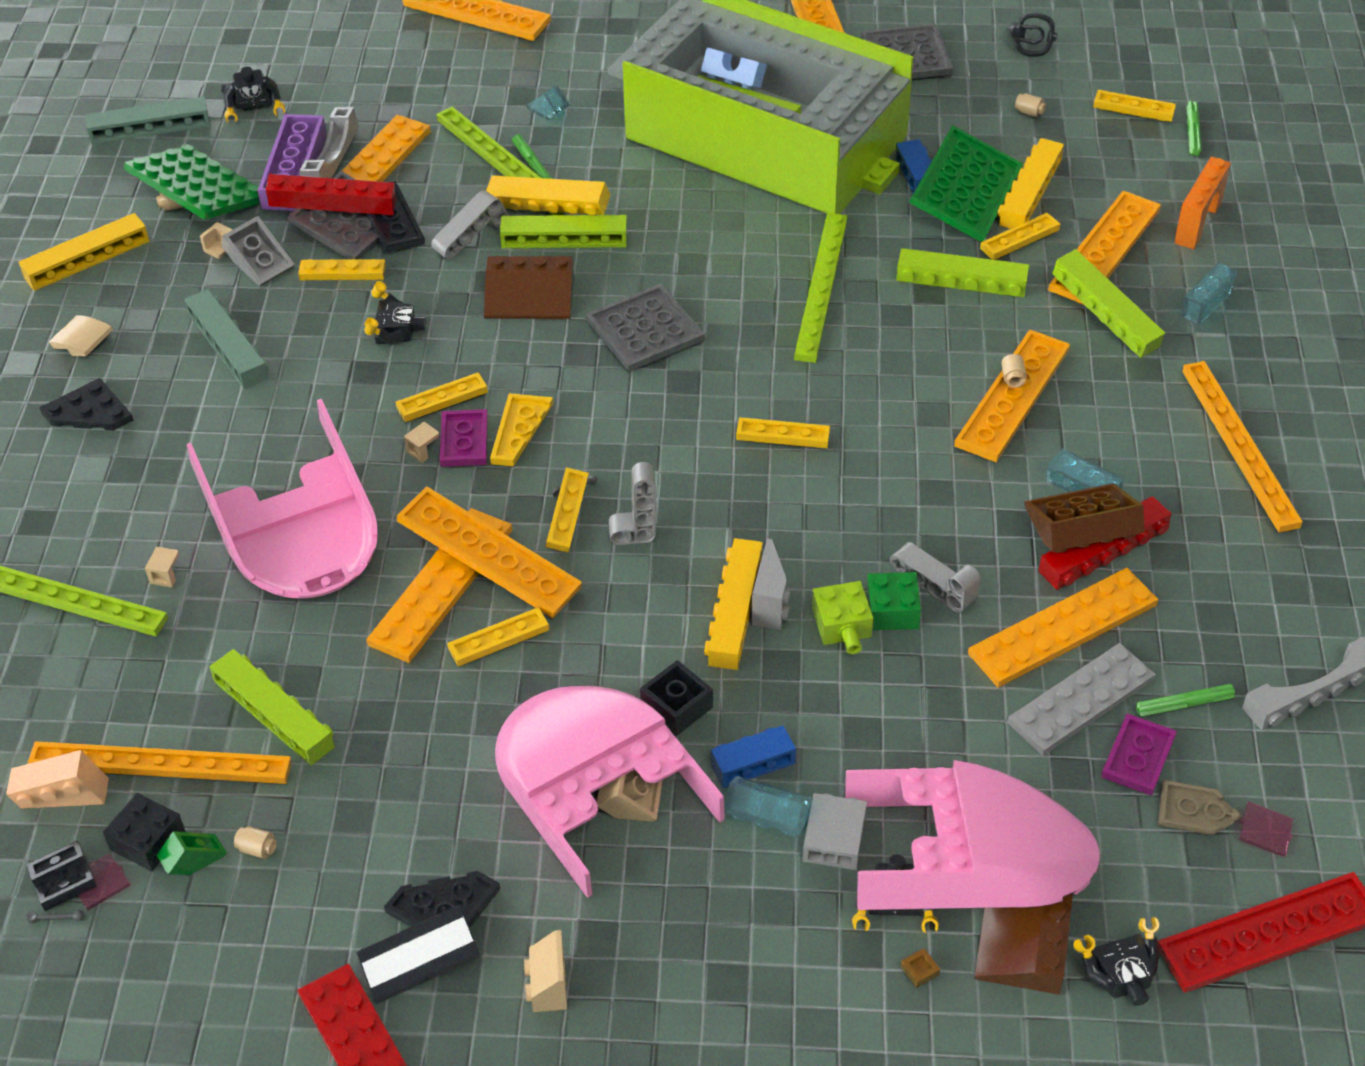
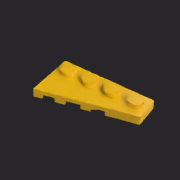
M509 393L491 453V464L514 467L553 406V397Z

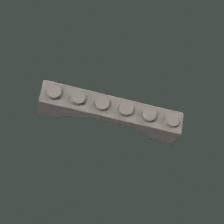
M335 107L329 117V132L321 154L316 160H305L299 171L300 176L333 177L359 129L354 107Z
M1365 636L1349 643L1343 657L1344 661L1324 677L1306 684L1290 687H1271L1267 683L1246 694L1242 709L1261 730H1264L1270 726L1275 727L1290 716H1298L1304 709L1310 706H1318L1331 696L1336 697L1351 686L1356 687L1365 680Z

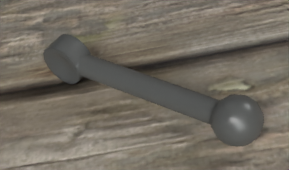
M591 475L587 479L586 484H595L598 480L597 477ZM554 487L551 490L554 497L559 496V487Z
M81 910L64 914H37L35 911H31L26 915V918L31 924L36 923L38 920L75 919L76 921H81L84 919V913Z

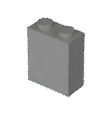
M814 793L803 846V862L856 870L866 817L867 801L857 798L836 797L831 794Z

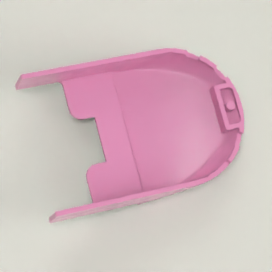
M322 399L317 400L319 420L334 450V454L308 463L300 469L299 474L303 483L302 487L259 501L255 491L247 486L213 495L192 444H186L191 465L220 531L223 543L233 562L251 583L265 591L283 597L313 598L330 594L343 588L356 579L366 568L377 544V521L373 508Z
M567 686L551 689L533 696L517 707L506 719L498 734L495 746V760L502 782L587 898L592 896L590 873L565 840L564 835L591 820L598 813V804L590 793L634 769L642 779L650 783L659 782L679 772L719 822L725 820L724 796L668 729L665 725V719L654 708L631 694L598 686Z
M957 760L953 761V768L846 771L845 798H857L867 801V807L932 806L937 837L922 836L912 842L911 850L914 869L858 872L857 908L859 910L1043 906L1063 900V896L1072 892L1078 894L1090 884V879L1094 873H1097L1100 856L1099 847L1087 826L1062 805L1041 791L1005 773Z

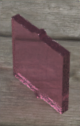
M1248 801L1244 817L1240 820L1242 828L1239 840L1285 857L1289 841L1292 839L1290 833L1293 818Z
M110 853L89 864L97 886L75 898H79L88 911L131 885L123 874L122 866H118Z

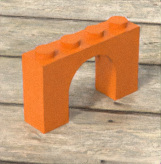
M1210 157L1182 204L1174 241L1175 244L1195 249L1202 236L1207 212L1216 213L1222 203L1231 162Z

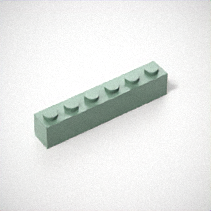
M205 96L86 114V126L91 144L210 126Z
M209 289L185 298L188 315L243 389L268 379L266 370L269 369L267 361L264 357L260 358L256 346L250 344L245 332L241 333L236 320H231L227 308H222L217 296H213Z

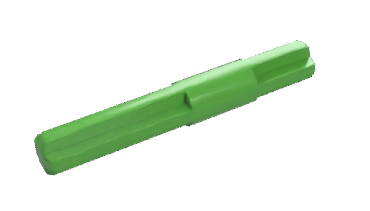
M1189 101L1186 106L1189 151L1192 156H1199L1202 151L1199 108L1196 101Z
M516 134L515 137H512V142L534 173L543 179H552L522 136Z
M1225 684L1140 701L1136 703V712L1140 717L1229 700L1235 697V689L1232 684Z

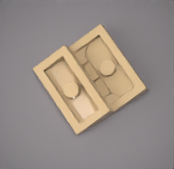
M76 315L49 343L53 349H68L71 356H87L113 331V328L100 320Z

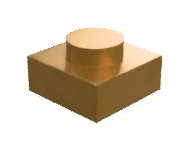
M925 948L901 960L900 967L916 988L939 976L941 971Z

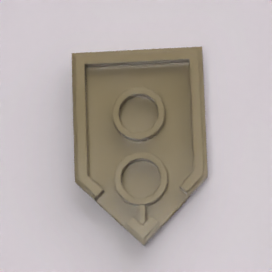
M1163 780L1158 816L1159 826L1214 835L1242 818V815L1235 808L1232 809L1224 800V796L1217 789Z

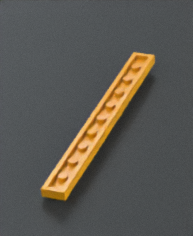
M1201 361L1184 365L1183 374L1278 533L1301 528V518L1206 362Z
M37 741L33 745L27 762L30 764L81 750L103 773L287 784L292 764L290 756Z

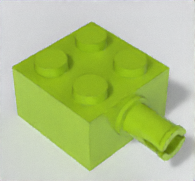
M861 581L812 589V610L823 645L844 642L848 654L854 655L861 652L862 645L859 639L872 637L873 616Z

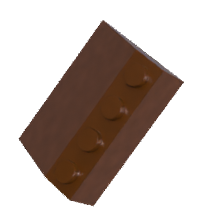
M488 256L485 279L484 319H571L574 284L573 256Z
M1114 483L1024 501V506L1043 543L1054 552H1065L1067 548L1072 547L1084 548L1096 542L1109 543L1113 539L1120 537L1132 538L1136 534L1145 532L1143 504Z
M1073 892L1063 896L1062 901L1049 905L984 908L974 979L1060 995L1064 979Z

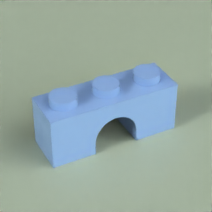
M706 48L701 71L708 73V78L718 80L719 77L725 78V83L735 85L736 82L742 83V88L753 90V87L761 88L767 64L741 58L738 68L733 70L731 67L733 54Z

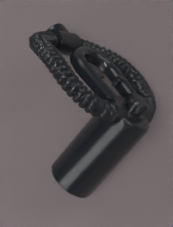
M1037 12L1028 13L1022 16L1019 22H1011L1007 27V32L1014 39L1013 42L1018 52L1020 51L1021 54L1028 57L1046 54L1057 39V33L1054 32V20L1045 14ZM1035 17L1047 21L1050 29L1045 48L1030 52L1025 50L1020 42L1035 45L1041 43L1045 36L1042 27L1023 24L1027 19ZM1026 29L1039 30L1041 33L1038 40L1025 39Z

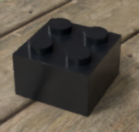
M676 660L640 688V700L654 708L665 719V725L672 734L677 736L713 708V689L679 660Z
M136 793L107 826L103 834L111 851L152 872L160 863L157 854L172 832L186 831L179 813Z

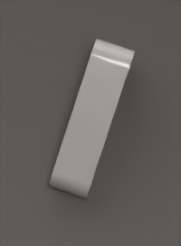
M486 190L477 193L433 238L431 243L432 249L450 260L488 223L496 228H500L501 216H508L501 200Z
M640 462L632 467V512L617 513L610 516L608 524L610 540L613 544L649 543L655 538L656 484L653 466L650 463Z
M910 542L902 546L889 558L894 570L898 573L916 572L918 587L957 613L962 612L978 598L981 578L978 571L970 565H965L958 572H954Z

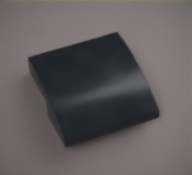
M78 840L27 864L31 880L36 887L40 903L45 911L97 886Z

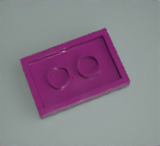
M487 409L442 411L441 467L487 465Z
M1127 713L1106 761L1101 778L1152 796L1177 731Z

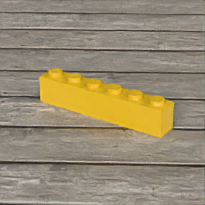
M1041 138L1038 144L1033 146L1031 157L1026 158L1024 169H1020L1018 180H1014L1011 193L1008 192L1006 194L1004 205L1001 204L999 207V226L1012 229L1030 220L1062 160L1064 144Z
M491 176L486 190L501 200L505 209L604 215L611 196L605 182Z
M133 213L19 261V265L24 279L33 291H36L150 241L146 226Z
M734 538L732 548L728 547L726 562L729 563L728 566H723L722 580H724V584H719L717 596L720 598V602H715L713 617H716L715 622H710L709 636H711V640H706L704 655L708 656V666L738 670L752 608V593L763 556V542Z

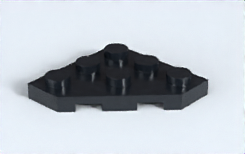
M101 378L91 381L39 407L41 414L50 425L61 427L62 424H71L74 428L92 429L93 426L104 427L105 430L114 431L134 421L129 410Z
M479 871L468 872L467 876L451 879L449 876L429 880V884L412 887V884L401 886L384 906L385 913L412 927L460 905L469 927H471L501 887L500 883Z

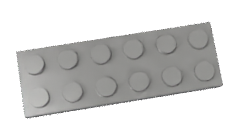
M1118 643L1010 715L1007 723L1036 751L1044 756L1153 682L1156 674L1121 643Z

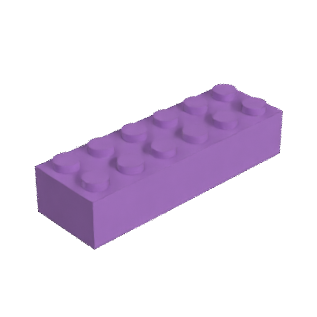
M284 114L258 188L262 209L295 211L297 209L268 206L265 190L269 174L300 176L299 171L305 160H316L319 157L327 137L324 116Z

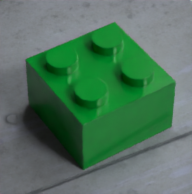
M867 573L866 598L873 616L872 630L919 629L921 605L917 573Z

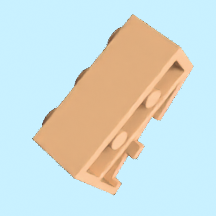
M79 750L11 768L6 795L21 809L105 804L109 778Z

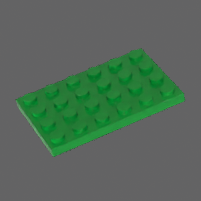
M952 125L909 203L972 238L983 242L998 214L1000 205L1003 204L1006 194L1010 191L1023 163Z
M182 145L179 148L167 149L161 153H152L146 157L134 158L131 161L124 162L125 171L203 220L260 203L259 186L247 181L246 178L239 176L233 170L224 167L218 161L211 159L191 145Z

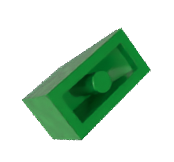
M173 831L157 854V857L168 874L191 875L225 857L227 852L216 834Z

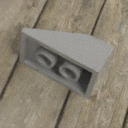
M259 216L233 229L222 237V248L233 263L259 287L295 266Z
M767 538L752 593V626L781 630L783 621H788L790 607L786 605L789 604L791 591L787 590V579L773 540Z

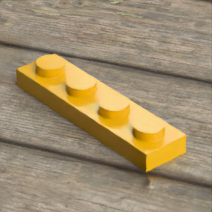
M1098 90L1093 108L1172 122L1176 104Z
M1045 213L981 242L980 249L992 260H995L1059 231L1060 223L1050 214Z
M385 259L301 260L298 275L299 280H384L386 263Z
M478 372L404 398L395 403L404 422L488 393V388Z
M739 417L736 440L828 448L830 426Z
M566 467L545 547L569 553L589 473Z
M538 607L447 643L448 650L459 667L549 631V624Z

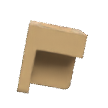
M218 222L200 236L203 251L218 259L223 257L226 252L222 248V237L233 229Z
M426 422L421 423L404 436L406 452L423 463L429 458L427 445L439 437V432Z
M156 546L145 567L150 584L173 587L176 578L172 567L179 556L178 550Z

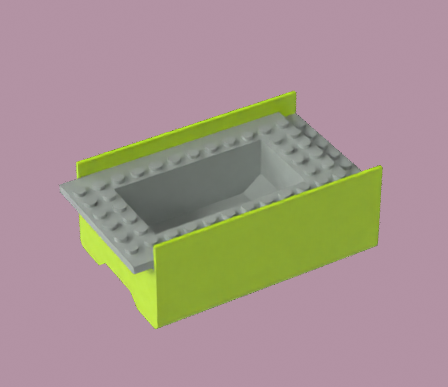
M679 0L608 68V75L623 80L625 133L627 139L821 212L840 214L861 189L880 195L899 173L900 163L888 158L896 150V143L903 142L908 132L913 56L748 0ZM706 48L733 54L731 59L733 70L738 68L741 58L767 64L761 88L753 87L752 91L801 105L802 114L697 77L698 75L707 77L708 74L701 71ZM719 77L718 80L724 82L725 78ZM736 82L735 86L741 87L742 83Z

